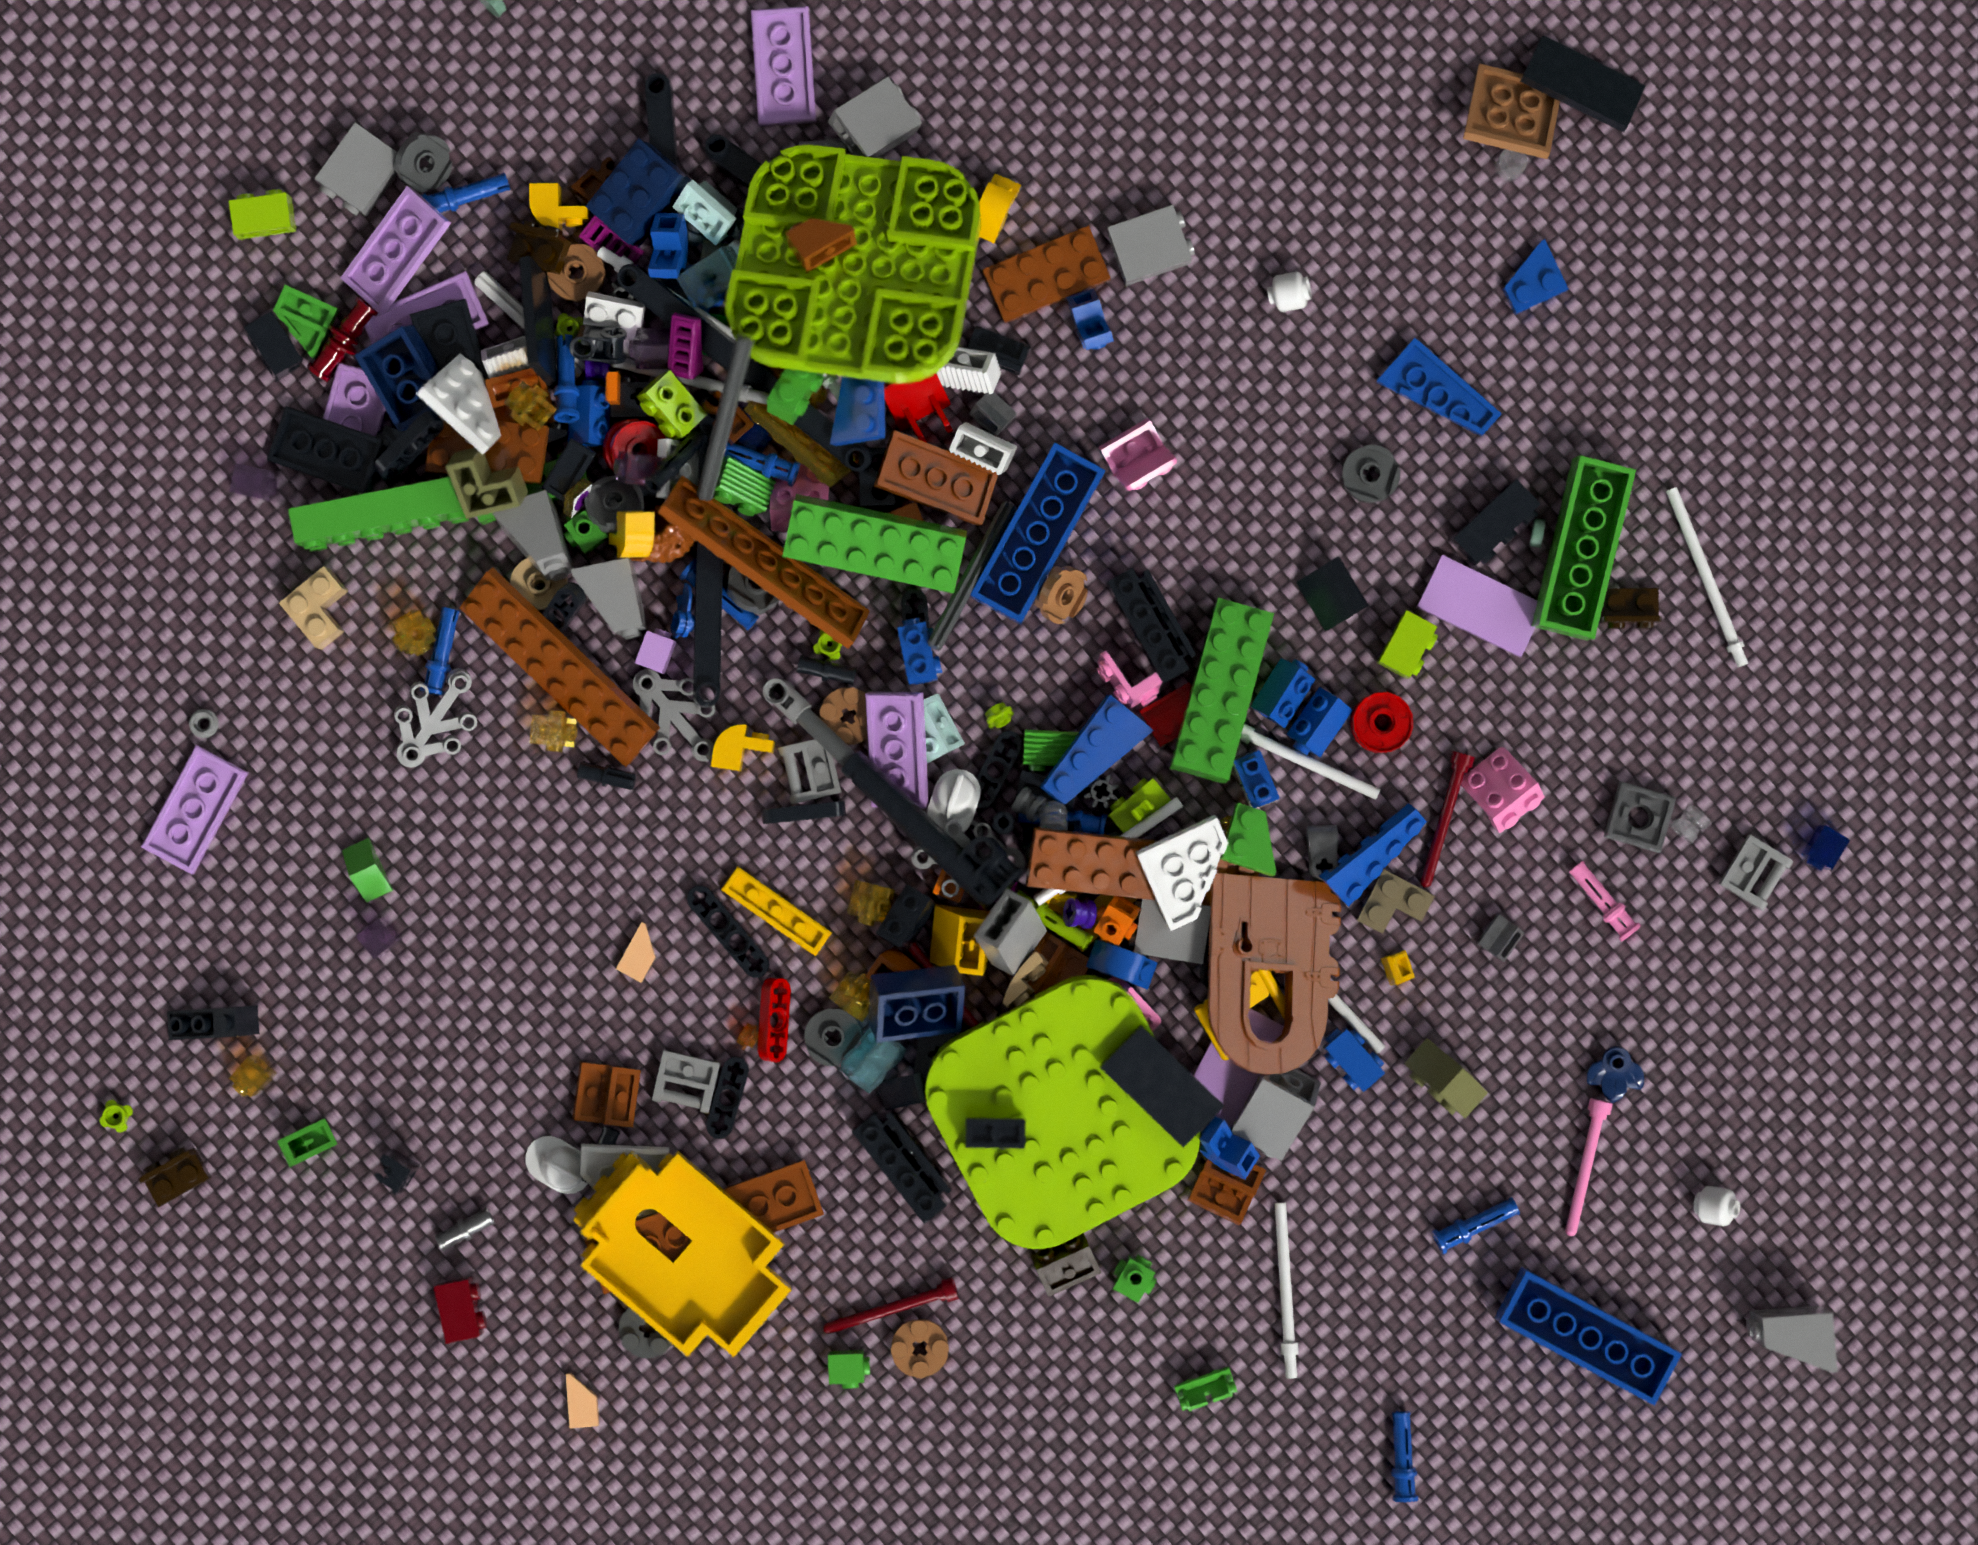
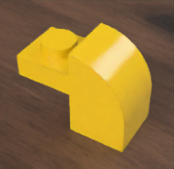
M996 173L991 182H988L979 201L981 213L980 238L995 243L1004 226L1008 212L1019 193L1020 184Z
M529 183L530 209L544 229H546V226H552L562 231V223H566L567 227L576 228L583 227V223L591 221V211L587 207L562 206V188L558 183Z
M617 511V532L609 533V544L617 546V558L648 557L654 540V512Z
M748 725L731 726L719 735L714 744L711 767L741 771L745 749L774 753L775 741L769 740V735L752 732V737H747Z

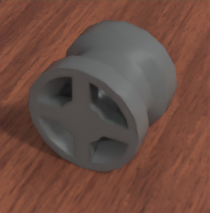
M1026 786L1018 794L1012 811L1017 814L1023 813L1026 815L1027 820L1033 823L1043 812L1047 798L1043 795H1035L1033 790Z

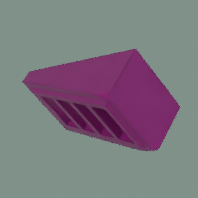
M597 216L592 218L579 235V238L598 252L601 248L600 245L609 233H612L614 236L605 248L612 251L619 240L622 241L623 244L615 254L622 257L626 250L631 248L633 251L627 258L634 262V264L637 263L644 253L640 248L624 242ZM600 225L603 226L604 229L593 241L591 237Z
M674 313L671 322L668 371L670 370L677 377L686 379L697 377L703 371L701 318ZM682 327L690 328L691 332L683 331ZM682 339L690 340V343L683 342Z

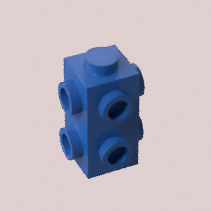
M583 380L581 385L577 386L579 389L577 411L580 412V419L576 422L568 423V442L573 438L586 447L603 446L606 433L609 431L610 404L606 400V387L599 386V381Z
M919 618L902 621L903 626L897 627L909 686L937 681V674L942 673L939 656L933 657L932 648L927 645L928 639L934 630L933 627L927 628L926 622L920 623Z
M1280 658L1250 707L1266 719L1286 728L1316 679L1307 673L1309 668L1300 661L1294 659L1291 663Z
M1319 687L1293 723L1287 735L1295 741L1293 745L1295 749L1306 756L1311 752L1320 758L1353 710L1341 699Z
M1336 1028L1324 1038L1327 1043L1322 1047L1327 1053L1323 1056L1334 1069L1338 1065L1346 1073L1342 1078L1353 1090L1359 1088L1364 1092L1385 1074L1381 1068L1384 1062L1374 1051L1369 1054L1362 1045L1365 1041L1355 1029L1349 1032L1346 1028H1343L1341 1031Z

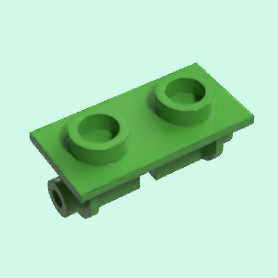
M1229 1367L1217 1369L1209 1374L1188 1379L1174 1385L1182 1410L1188 1409L1189 1412L1208 1405L1205 1396L1211 1394L1213 1402L1233 1397L1232 1393L1238 1392Z

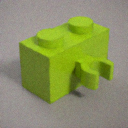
M1143 778L1131 788L1134 794L1130 798L1125 800L1121 797L1109 807L1112 813L1108 817L1123 834L1171 801L1170 797L1154 778L1149 782Z

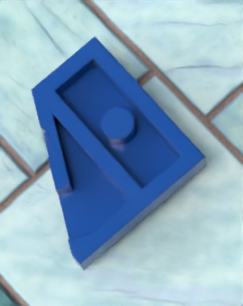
M1545 239L1537 245L1503 288L1515 315L1569 290Z

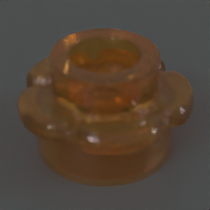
M746 1022L738 1035L736 1043L742 1046V1050H745L747 1046L753 1048L757 1042L758 1031L756 1030L758 1026L756 1024L753 1026Z

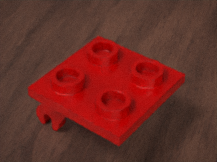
M936 373L916 382H887L884 384V400L900 432L911 426L918 440L926 442L916 421L933 412L937 413L947 433L953 431L942 410L950 406L951 403Z

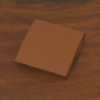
M532 368L485 380L497 421L544 425L556 421L554 419L555 410L548 386Z
M1046 932L1031 955L1037 951L1045 957L1049 964L1045 967L1046 971L1040 978L1035 981L1030 980L1028 983L1034 989V993L1038 994L1068 978L1088 975L1091 970L1086 967L1089 958Z
M580 1062L572 1119L633 1128L641 1070Z
M1206 1159L1187 1201L1240 1225L1252 1198L1256 1195L1266 1169L1254 1165L1244 1180Z

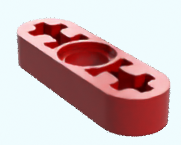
M770 977L764 981L761 988L757 1050L759 1057L768 1062H780L787 1052L791 988L788 981L783 978ZM774 988H778V993L774 994ZM776 1003L778 1007H773L772 1004ZM776 1012L778 1023L773 1028L770 1024V1017ZM774 1046V1051L770 1052V1047Z

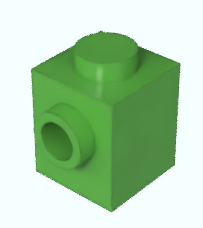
M864 1350L829 1351V1384H841L842 1388L845 1389L858 1388L859 1383H864L865 1375H870V1357H864Z

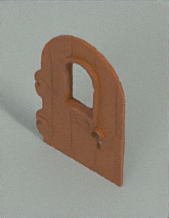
M1215 874L1211 884L1209 933V1024L1213 1036L1223 1053L1236 1065L1249 1072L1273 1075L1283 1074L1296 1069L1311 1058L1323 1039L1328 1018V999L1334 998L1339 989V981H1331V975L1334 977L1340 976L1338 962L1335 958L1329 956L1330 935L1335 934L1341 925L1340 917H1332V912H1341L1340 900L1335 894L1331 893V889L1325 882ZM1242 922H1245V940L1241 938ZM1241 942L1244 944L1245 947L1244 952L1241 949ZM1268 970L1286 974L1284 1027L1282 1034L1273 1042L1259 1040L1251 1030L1250 1019L1248 1018V1013L1250 1012L1251 971Z

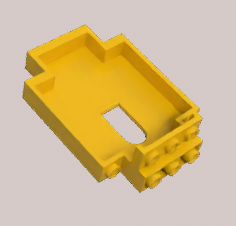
M633 1150L628 1155L623 1152L612 1164L615 1168L609 1177L603 1175L593 1186V1189L596 1191L589 1200L584 1197L573 1209L577 1213L573 1221L582 1228L581 1233L589 1240L593 1237L598 1241L596 1245L591 1242L581 1254L584 1258L581 1267L687 1357L706 1335L711 1337L734 1357L792 1290L791 1285L767 1265L784 1246V1241L679 1151L674 1155L668 1153L658 1165L661 1169L659 1172ZM653 1209L658 1211L692 1240L674 1262L637 1231L635 1226L636 1217L643 1210Z

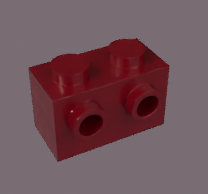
M469 1276L438 1283L434 1286L445 1344L480 1337L484 1333L483 1329L487 1328V1321L484 1311H479L477 1300L481 1299V1292L478 1282L474 1283L473 1277Z

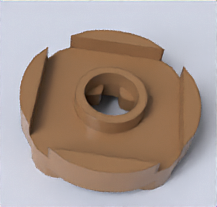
M585 244L570 245L560 275L547 272L549 284L558 296L568 301L580 303L586 300L588 292L598 293L601 290L606 277V270L602 259L597 256V252L593 248ZM572 266L575 268L582 266L584 268L581 272L582 278L570 279L569 277L572 273L569 269Z
M1054 566L1050 570L1048 579L1045 581L1041 592L1035 598V606L1040 608L1042 616L1056 624L1065 623L1062 620L1068 616L1071 618L1075 617L1082 609L1087 598L1088 589L1084 587V580L1087 581L1086 575L1072 566Z
M854 687L840 688L833 691L825 698L820 708V719L847 745H856L868 738L865 692ZM844 709L856 711V715L853 717L855 720L853 724H850L848 721L842 723L840 718L843 717L842 711Z
M913 1319L903 1323L894 1333L891 1345V1354L895 1365L906 1375L920 1379L938 1372L944 1366L949 1350L945 1331L940 1325L929 1319ZM915 1341L918 1343L925 1341L927 1343L925 1347L927 1353L925 1355L913 1353L915 1347L912 1344Z

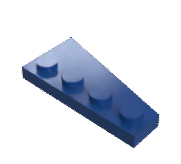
M1416 338L1410 342L1376 381V383L1479 436H1483L1502 414Z
M842 376L830 444L840 446L885 438L884 381Z
M1106 695L1040 785V788L1061 805L1067 804L1154 730L1112 695Z
M1408 803L1381 825L1379 834L1371 837L1367 836L1360 842L1361 848L1351 856L1346 853L1338 860V867L1332 872L1325 870L1319 877L1349 907L1362 895L1368 885L1380 876L1391 860L1401 853L1403 847L1421 831L1427 821L1416 808Z

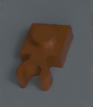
M605 158L598 172L591 167L571 186L574 193L586 203L591 200L613 172V170H610L615 165L612 158Z
M717 391L713 395L718 401V406H712L707 400L702 404L705 412L717 415L722 396L721 392ZM738 405L728 439L731 445L755 425Z

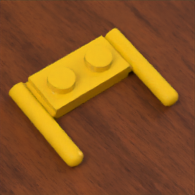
M1268 970L1251 971L1250 1008L1270 994L1284 1018L1285 997L1272 973ZM1207 999L1204 1001V1004L1196 1006L1194 1011L1221 1059L1226 1061L1229 1058L1217 1044L1209 1024Z

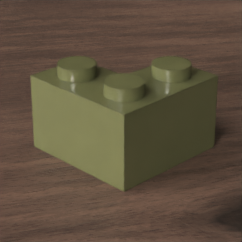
M476 448L455 452L446 465L466 519L519 507L528 494L519 466L491 472L485 454H482Z
M1428 1038L1424 1040L1404 1063L1412 1071L1409 1077L1421 1088L1425 1084L1430 1088L1427 1092L1451 1115L1458 1112L1462 1117L1466 1118L1488 1094L1461 1065Z

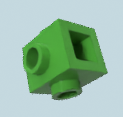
M586 509L583 512L580 510L573 517L572 513L566 517L568 522L564 526L567 532L563 535L573 548L578 545L585 555L609 539L605 532H602L597 525L590 521ZM582 526H589V532L585 534L580 532Z
M1138 1254L1136 1258L1129 1255L1126 1261L1121 1259L1113 1272L1117 1277L1112 1284V1288L1139 1303L1144 1292L1150 1294L1157 1281L1154 1278L1156 1272L1151 1268L1153 1263ZM1138 1273L1140 1277L1137 1280L1130 1279L1131 1275Z

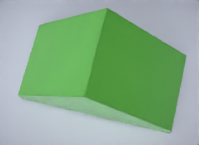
M369 838L342 850L348 875L366 903L393 891Z
M325 1118L277 1141L289 1167L337 1145Z

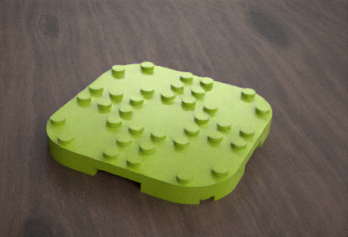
M819 145L793 146L780 151L781 155L769 163L766 160L757 170L750 183L743 215L745 222L735 270L732 269L727 292L726 314L735 341L738 335L750 337L754 342L750 354L751 358L768 366L891 383L916 382L942 369L954 355L960 341L981 229L978 196L974 187H971L964 178V174L953 166L936 160L902 156L901 161L856 156L846 154L843 148ZM810 218L851 225L855 232L857 244L806 273L788 246L786 232L793 225L805 222Z
M1093 975L1075 976L1063 980L1036 994L1035 998L985 1024L982 1022L951 1038L937 1051L931 1061L925 1083L926 1099L930 1114L988 1223L996 1233L1014 1245L1029 1249H1046L1063 1244L1175 1186L1191 1170L1197 1158L1200 1146V1132L1183 1148L1100 1068V1065L1140 1024L1155 1038L1136 1000L1124 987L1114 981L1112 982ZM966 1118L1025 1119V1149L965 1148Z

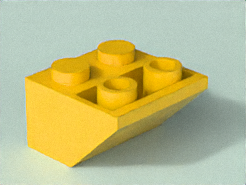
M936 904L929 961L938 966L956 965L959 973L983 976L987 969L988 958L974 935L991 911L986 912L984 910Z

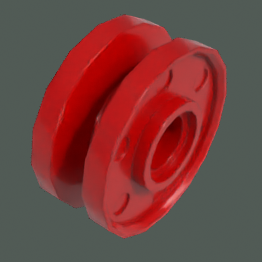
M636 418L623 419L614 424L606 433L603 442V457L608 468L616 475L633 481H645V478L657 468L658 439H666V437L655 424ZM638 443L639 452L633 457L632 448Z
M1378 692L1361 699L1354 707L1350 717V731L1355 741L1363 749L1373 753H1388L1402 747L1410 738L1413 730V714L1408 704L1401 697L1389 692ZM1378 715H1383L1388 720V727L1384 731L1377 729L1375 726V719Z

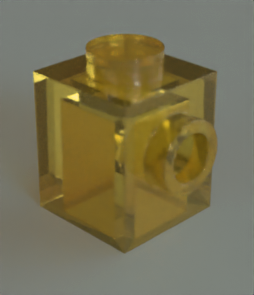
M255 1054L248 1056L229 1079L234 1082L232 1087L243 1097L246 1095L253 1097L258 1095L277 1073Z

